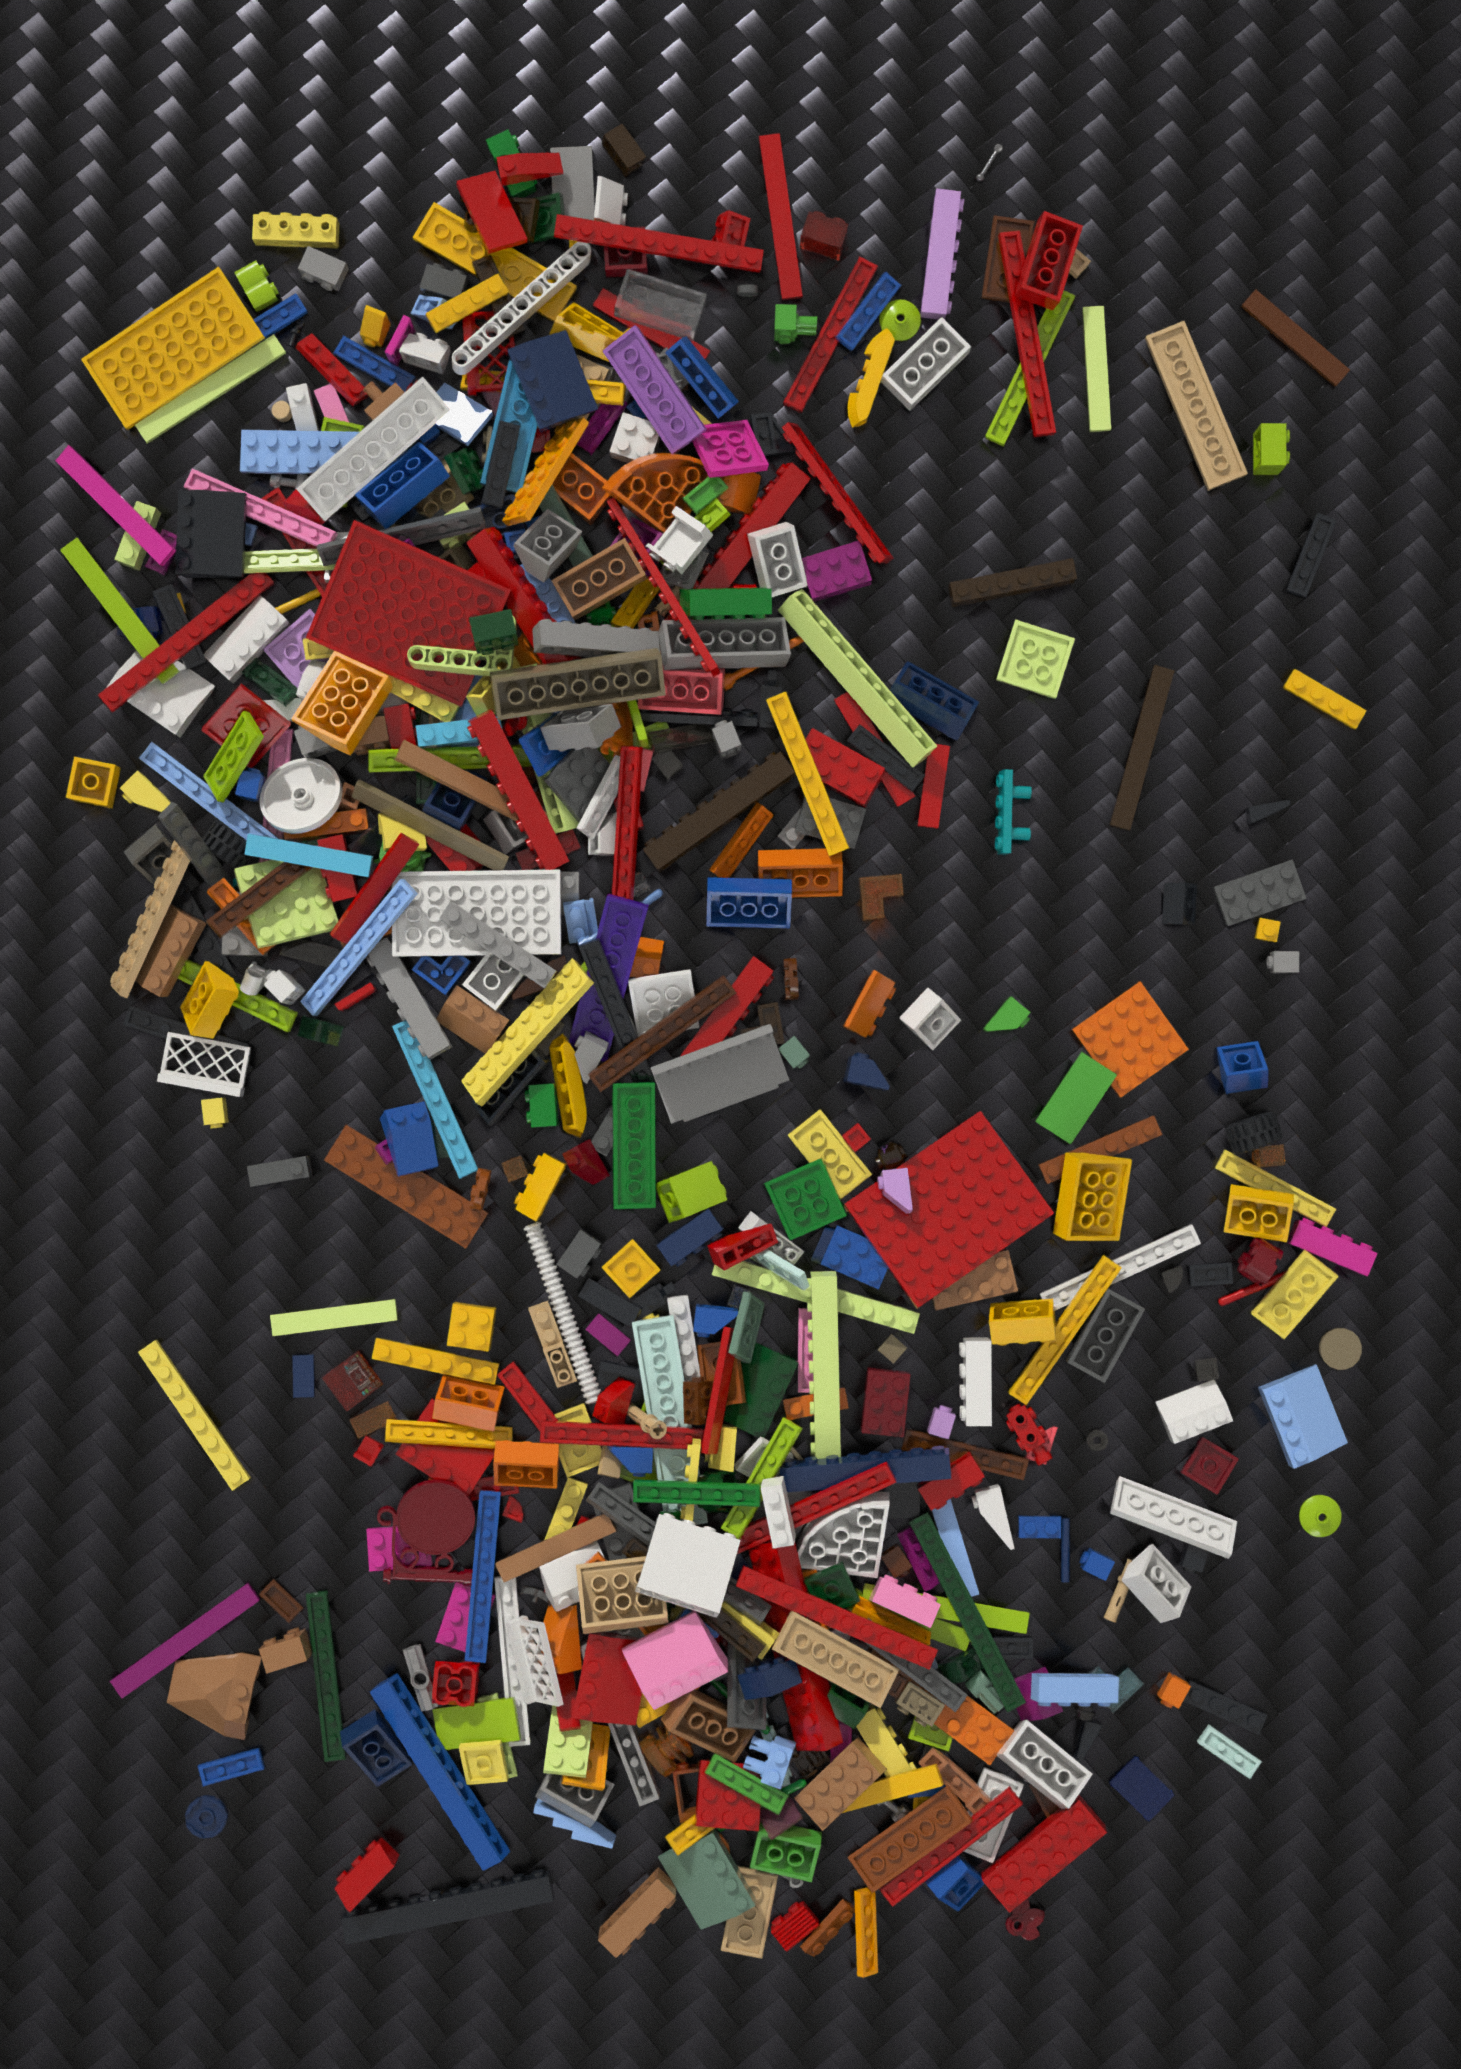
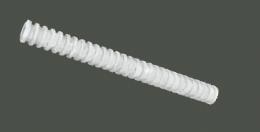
M536 1222L525 1226L524 1231H527L526 1237L530 1239L528 1243L532 1245L530 1247L534 1251L532 1254L536 1256L534 1260L538 1262L537 1268L541 1270L539 1271V1274L543 1276L541 1279L545 1281L543 1285L547 1287L545 1291L549 1293L548 1299L552 1301L550 1305H553L554 1308L552 1310L556 1312L554 1316L558 1318L559 1330H562L561 1335L565 1338L563 1341L567 1343L565 1347L569 1349L568 1354H571L570 1361L573 1360L572 1366L576 1368L574 1372L578 1374L579 1385H582L583 1397L587 1399L585 1403L588 1405L596 1403L601 1389H598L599 1383L595 1381L597 1377L593 1375L595 1373L591 1369L593 1366L589 1364L588 1352L584 1350L586 1348L582 1344L584 1341L580 1339L582 1335L578 1333L579 1327L575 1325L577 1321H574L573 1318L575 1316L571 1313L573 1310L569 1308L571 1304L567 1302L568 1296L564 1294L566 1290H563L562 1287L564 1285L560 1283L562 1279L558 1277L560 1273L556 1271L557 1265L554 1266L555 1259H552L551 1256L553 1254L549 1252L551 1248L547 1246L546 1234L543 1235L544 1229H541L540 1226L542 1223Z

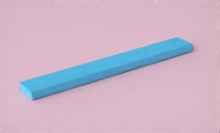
M406 1020L393 1025V1030L459 1179L477 1172V1164L431 1060L427 1056H422L417 1047L420 1043L417 1038L413 1039L407 1030L410 1026Z

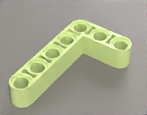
M513 616L515 628H516V631H517L516 620H515V618H514V616ZM414 645L408 650L407 657L410 665L419 670L490 677V672L502 671L497 668L500 662L508 664L504 670L512 669L514 649L508 651L498 649L494 650L492 654L482 655L481 653L477 654V651ZM419 653L423 655V658L420 661H414L412 659V657L415 654ZM436 656L444 657L441 663H435L433 660ZM458 658L465 659L463 665H456L454 662ZM479 660L487 662L482 668L477 667L475 664Z

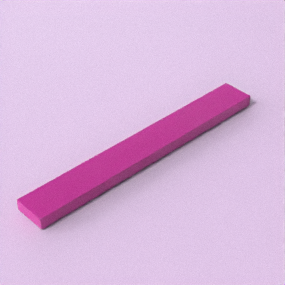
M68 445L55 460L159 565L164 566L177 551L73 447Z

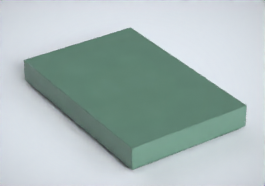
M743 1292L728 1352L738 1360L748 1364L752 1360L765 1306L764 1302L749 1292Z

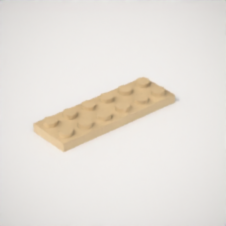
M794 1611L790 1612L772 1648L777 1653L881 1708L899 1671L898 1668Z

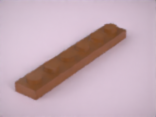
M1153 1115L1067 1153L1114 1156L1161 1136L1162 1133ZM1065 1153L1038 1165L1046 1184L1062 1178Z

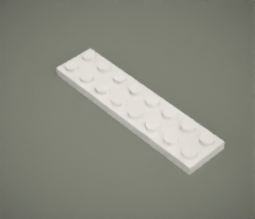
M421 377L296 489L320 517L326 521L451 409L429 383Z

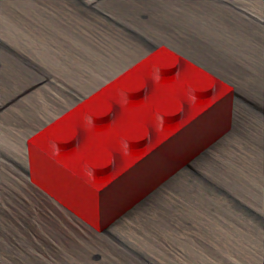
M1046 211L1042 213L1034 229L1014 295L1015 297L1050 310L1055 309L1061 300L1083 225Z
M812 728L806 738V742L824 786L866 808L886 773L885 768Z

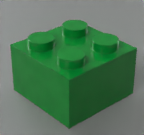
M528 1085L529 1090H525V1100L530 1102V1111H526L527 1123H531V1128L559 1126L556 1085Z

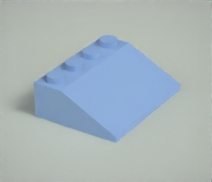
M1316 1364L1258 1387L1290 1467L1297 1468L1312 1462L1348 1443Z

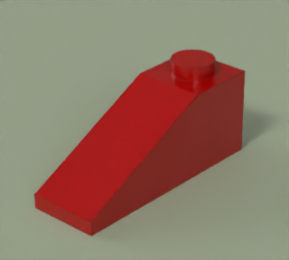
M516 153L496 157L502 186L564 174L560 153Z
M766 1224L725 1236L707 1245L713 1263L725 1271L777 1244L778 1240L772 1224Z

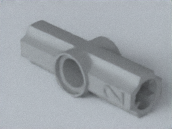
M421 1644L404 1649L403 1653L410 1672L411 1684L415 1689L421 1712L438 1707L439 1704L432 1703V1675L430 1669H428ZM416 1674H424L426 1681L419 1682L416 1679Z

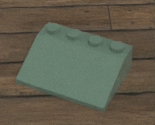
M715 1828L678 1856L673 1849L658 1856L700 1929L737 1917L756 1906L755 1895Z

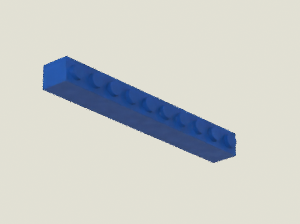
M398 1673L380 1682L370 1691L373 1700L381 1709L385 1719L393 1728L396 1736L414 1761L420 1774L426 1780L430 1790L440 1802L441 1807L445 1810L476 1862L483 1871L501 1862L510 1853L509 1848L469 1785L466 1784V1780L421 1712V1709Z

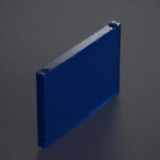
M1136 1756L1109 1782L1148 1821L1175 1795Z

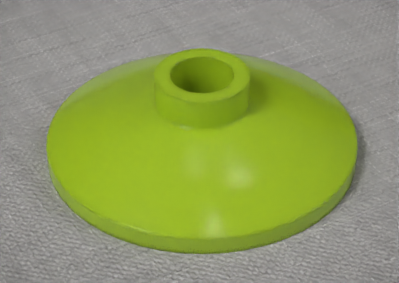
M901 299L889 302L879 317L881 330L883 331L887 328L892 333L895 341H905L912 338L919 330L921 323L920 313L916 306L907 300ZM902 315L904 320L898 321L897 316Z
M1315 1495L1308 1498L1302 1504L1299 1520L1303 1529L1310 1535L1326 1537L1334 1533L1341 1523V1510L1332 1498L1325 1495ZM1322 1513L1325 1514V1519L1323 1521H1320L1318 1518L1319 1515Z

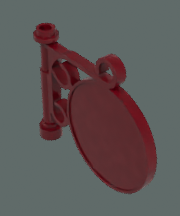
M445 1480L423 1481L411 1487L403 1495L397 1512L391 1506H383L378 1510L377 1520L383 1526H390L391 1520L382 1519L381 1514L390 1512L393 1515V1571H391V1567L384 1569L383 1582L391 1584V1580H415V1582H454L463 1584V1586H471L473 1569H464V1571L460 1572L451 1570L454 1565V1558L449 1554V1552L458 1549L468 1540L475 1524L474 1505L468 1494L461 1487ZM396 1525L402 1539L409 1545V1547H405L401 1551L400 1559H403L404 1555L409 1552L416 1556L409 1565L403 1563L396 1555ZM419 1552L437 1555L435 1566H415L419 1561ZM442 1558L450 1561L448 1566H438V1562Z

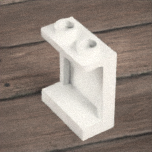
M676 506L671 512L676 519L654 546L648 543L646 547L650 551L649 555L658 563L660 560L663 561V565L673 573L676 570L682 575L713 534L704 524Z

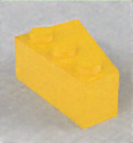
M575 302L557 315L549 333L551 335L566 330L573 347L608 362L609 360L603 353V350L624 334Z

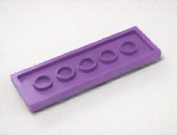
M634 325L603 350V353L671 454H676L707 430L638 326Z

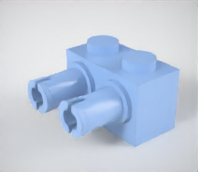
M753 1735L749 1749L767 1754L768 1760L763 1762L747 1755L743 1769L761 1774V1783L781 1789L797 1742L776 1735L774 1741L769 1742Z

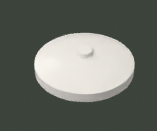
M301 758L287 762L277 768L267 778L262 787L259 800L262 814L272 827L281 832L291 834L309 832L323 825L334 815L342 799V783L336 771L322 760Z

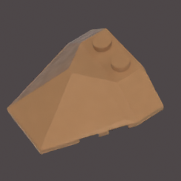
M240 1652L230 1655L176 1660L167 1703L223 1736L245 1740L250 1719L248 1714L255 1680L259 1676L262 1658L258 1655Z

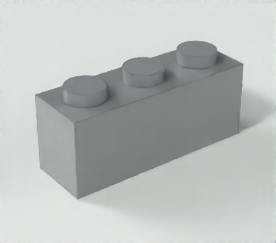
M724 720L715 724V728L712 729V736L721 760L741 753V743L732 721L727 723Z

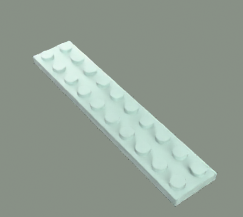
M674 1315L632 1322L647 1414H653L658 1420L663 1421L666 1426L692 1427L691 1424H684V1376ZM653 1448L658 1480H689V1478H685L686 1465H690L691 1458L687 1457V1449ZM662 1503L663 1511L674 1509L681 1511V1507L686 1506V1504ZM694 1505L693 1522L696 1525L708 1523L707 1514L703 1508Z

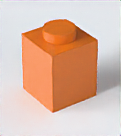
M1169 1672L1157 1695L1162 1699L1160 1702L1169 1708L1175 1706L1179 1709L1191 1686L1185 1680Z

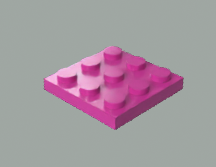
M747 420L704 425L707 430L692 441L709 478L767 471L769 464Z

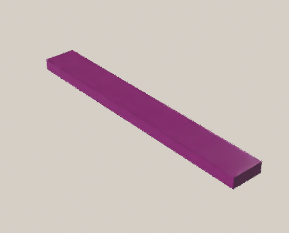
M248 1582L116 1676L110 1683L119 1696L124 1698L261 1599Z

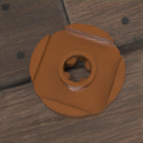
M478 1168L475 1179L476 1184L473 1185L470 1195L469 1208L482 1211L488 1192V1183H490L491 1170Z

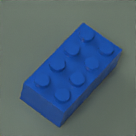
M417 442L359 490L355 496L365 510L381 526L387 529L406 512H409L418 502L426 498L429 493L441 485L450 475L441 461L421 442Z
M708 877L706 926L790 928L792 880Z

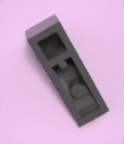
M310 1156L247 1166L250 1187L313 1176Z

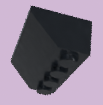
M536 1047L483 1106L477 1104L475 1100L471 1103L488 1125L496 1124L529 1087L528 1085H531L536 1077L546 1068L550 1060L542 1050Z

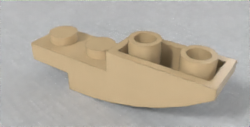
M549 1301L529 1307L531 1318L557 1388L576 1382L577 1378Z

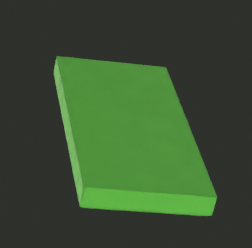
M1081 1051L1035 1121L1071 1144L1117 1074Z

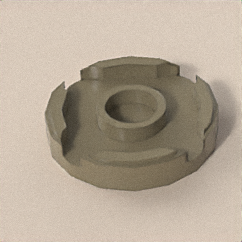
M1334 1328L1322 1336L1319 1343V1354L1329 1367L1337 1370H1346L1353 1367L1359 1361L1362 1354V1345L1354 1332L1345 1328Z

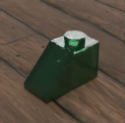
M973 1647L953 1655L939 1664L942 1675L952 1683L965 1682L984 1668Z

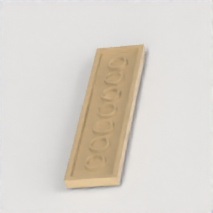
M1185 321L1147 335L1145 337L1146 343L1207 490H1212L1248 474Z
M175 840L171 847L173 851L170 857H167L163 863L164 870L162 875L157 877L154 883L155 890L152 896L150 895L146 900V910L137 920L136 925L138 927L135 934L132 933L128 940L129 947L126 953L124 952L120 957L119 969L111 977L112 988L125 998H128L190 862Z

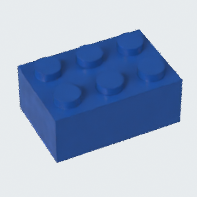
M837 1225L821 1262V1265L879 1289L888 1269L866 1237Z

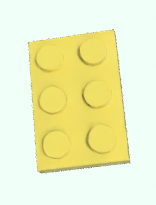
M585 1403L555 1414L559 1421L592 1423ZM559 1444V1457L567 1477L599 1466L602 1452L601 1446Z

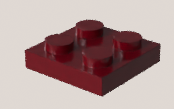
M1201 1436L1180 1472L1218 1495L1239 1458Z

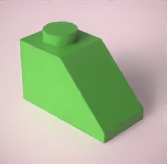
M1009 997L983 1030L989 1032L1017 1029L1019 1026L1023 1028L1030 1020L1027 1016L1031 1012L1013 997Z

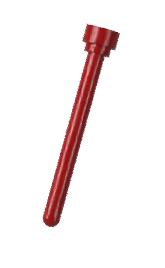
M1286 1271L1272 1276L1266 1284L1262 1283V1286L1255 1283L1221 1297L1218 1303L1224 1306L1270 1287Z

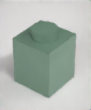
M795 1036L778 1048L779 1052L793 1069L796 1066L800 1069L809 1062L807 1059L810 1056Z

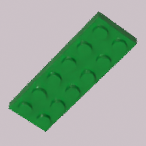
M613 1083V1209L656 1208L655 1083Z

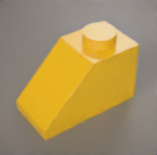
M366 305L360 336L364 340V344L373 348L375 346L382 348L391 324L385 312Z

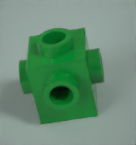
M608 601L586 614L587 623L595 626L611 625V620L616 615L615 607H611Z

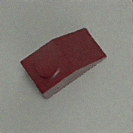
M590 1139L562 1154L571 1172L592 1185L610 1176Z

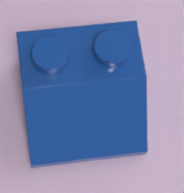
M1258 1041L1217 1047L1221 1080L1226 1094L1268 1088V1067Z
M696 1304L693 1332H697V1336L710 1337V1334H715L737 1317L738 1308Z
M960 1855L925 1881L939 1900L956 1911H959L985 1884L982 1881L981 1874Z

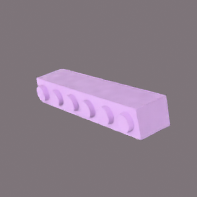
M936 188L921 318L939 320L942 317L945 320L946 314L951 312L952 301H948L949 293L953 294L954 281H951V273H955L957 260H953L954 252H958L959 240H955L956 232H960L962 220L958 219V213L963 211L964 199H960L961 191Z

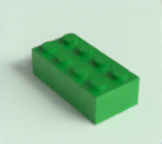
M772 588L679 589L680 606L688 619L704 620V616H707V619H725V615H727V618L745 619V615H747V618L760 619L765 618V614H772Z

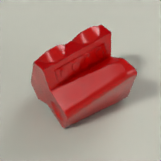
M436 1661L432 1703L474 1707L477 1700L480 1662L465 1661L457 1663Z

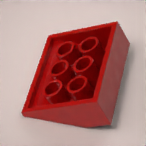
M433 1398L417 1420L422 1422L451 1423L432 1419L435 1403ZM402 1443L395 1455L435 1480H445L458 1485L470 1496L494 1458L495 1449Z
M606 1631L589 1633L572 1718L601 1723L636 1725L642 1691L622 1652V1648L640 1638Z

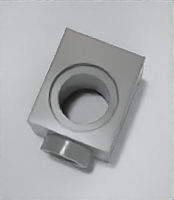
M1299 951L1270 952V956H1267V969H1270V973H1299Z

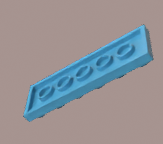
M509 360L480 484L485 485L499 421L520 425L506 491L516 493L524 484L537 424L512 363Z

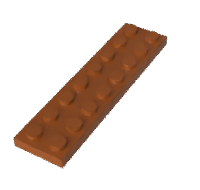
M346 1125L324 1161L459 1245L467 1248L489 1212L484 1209L480 1211L469 1208L470 1201L423 1171L398 1177L393 1161L386 1165L376 1151L375 1147L378 1143Z

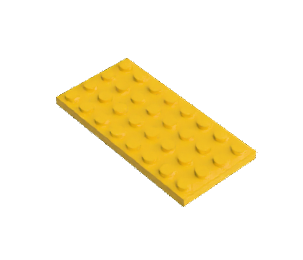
M217 267L81 360L124 427L129 430L135 424L265 339L220 267Z

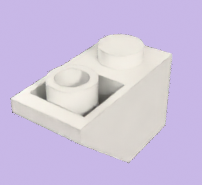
M617 813L607 814L594 839L588 837V855H614Z

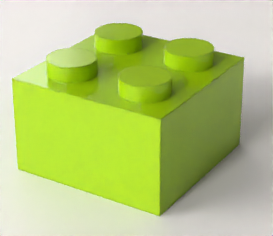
M1261 423L1253 433V475H1278L1285 468L1286 464H1289L1290 453L1286 451V443H1289L1290 432L1286 430V424Z

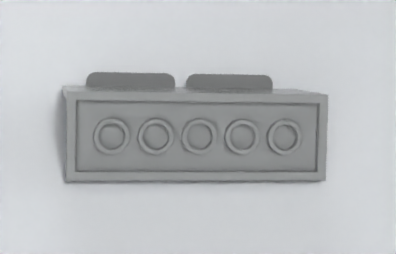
M771 1024L651 1067L671 1124L680 1120L686 1122L779 1088L778 1084L789 1081L772 1034Z

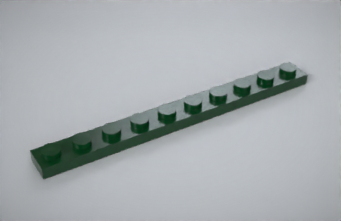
M928 1512L909 1521V1524L1008 1713L1026 1703Z

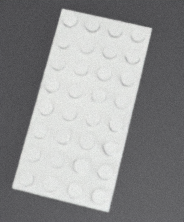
M561 870L400 872L392 883L393 889L400 879H405L418 893L392 925L393 957L494 955L439 919L450 901L532 955H561Z

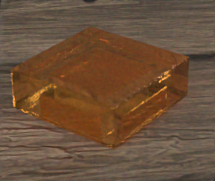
M522 1156L501 1163L508 1182L528 1175Z

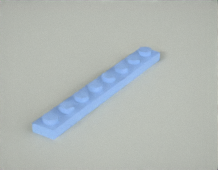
M151 742L140 756V760L245 840H247L248 834L279 839L227 798L224 803L217 801L206 782L155 743Z
M405 879L398 881L300 1002L312 1016L319 1015L417 896L418 893Z

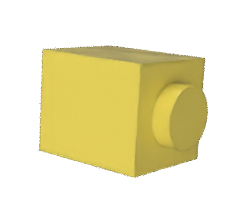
M226 1098L201 1100L204 1125H210V1129L221 1128L223 1123L229 1122Z

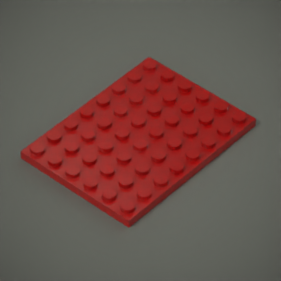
M354 520L306 638L462 707L475 675L415 669L409 663L407 652L414 645L476 651L469 618L503 611L511 589ZM419 653L415 654L412 657V659L414 661H420L423 658V655ZM436 656L433 661L441 663L444 657ZM458 658L454 663L456 665H463L465 659ZM482 660L477 661L475 665L479 667Z
M981 1111L896 1168H908L913 1209L911 1213L906 1214L883 1195L882 1189L878 1188V1182L844 1204L847 1211L917 1309L1054 1214Z

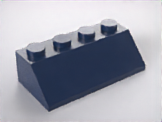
M909 661L906 662L890 689L911 716L918 718L928 726L939 730L947 737L953 738L956 741L979 704V701Z
M857 1052L854 1056L852 1055L848 1058L843 1082L883 1091L889 1090L888 1082L874 1060L869 1059L870 1055Z

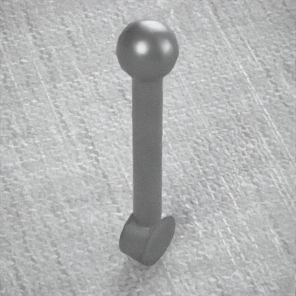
M995 145L994 153L982 172L976 176L978 182L984 180V175L997 154L1002 152V145Z

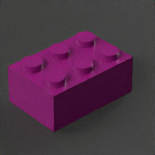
M859 541L801 558L808 585L806 588L813 602L871 585L872 578Z

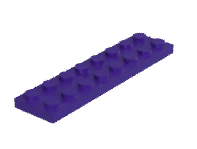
M608 894L596 939L599 938L624 999L649 905ZM593 984L579 1000L569 1041L575 1052L577 1047L574 1045L580 1035L584 1037L586 1031L609 1042L600 1060L605 1062L608 1059L614 1033Z

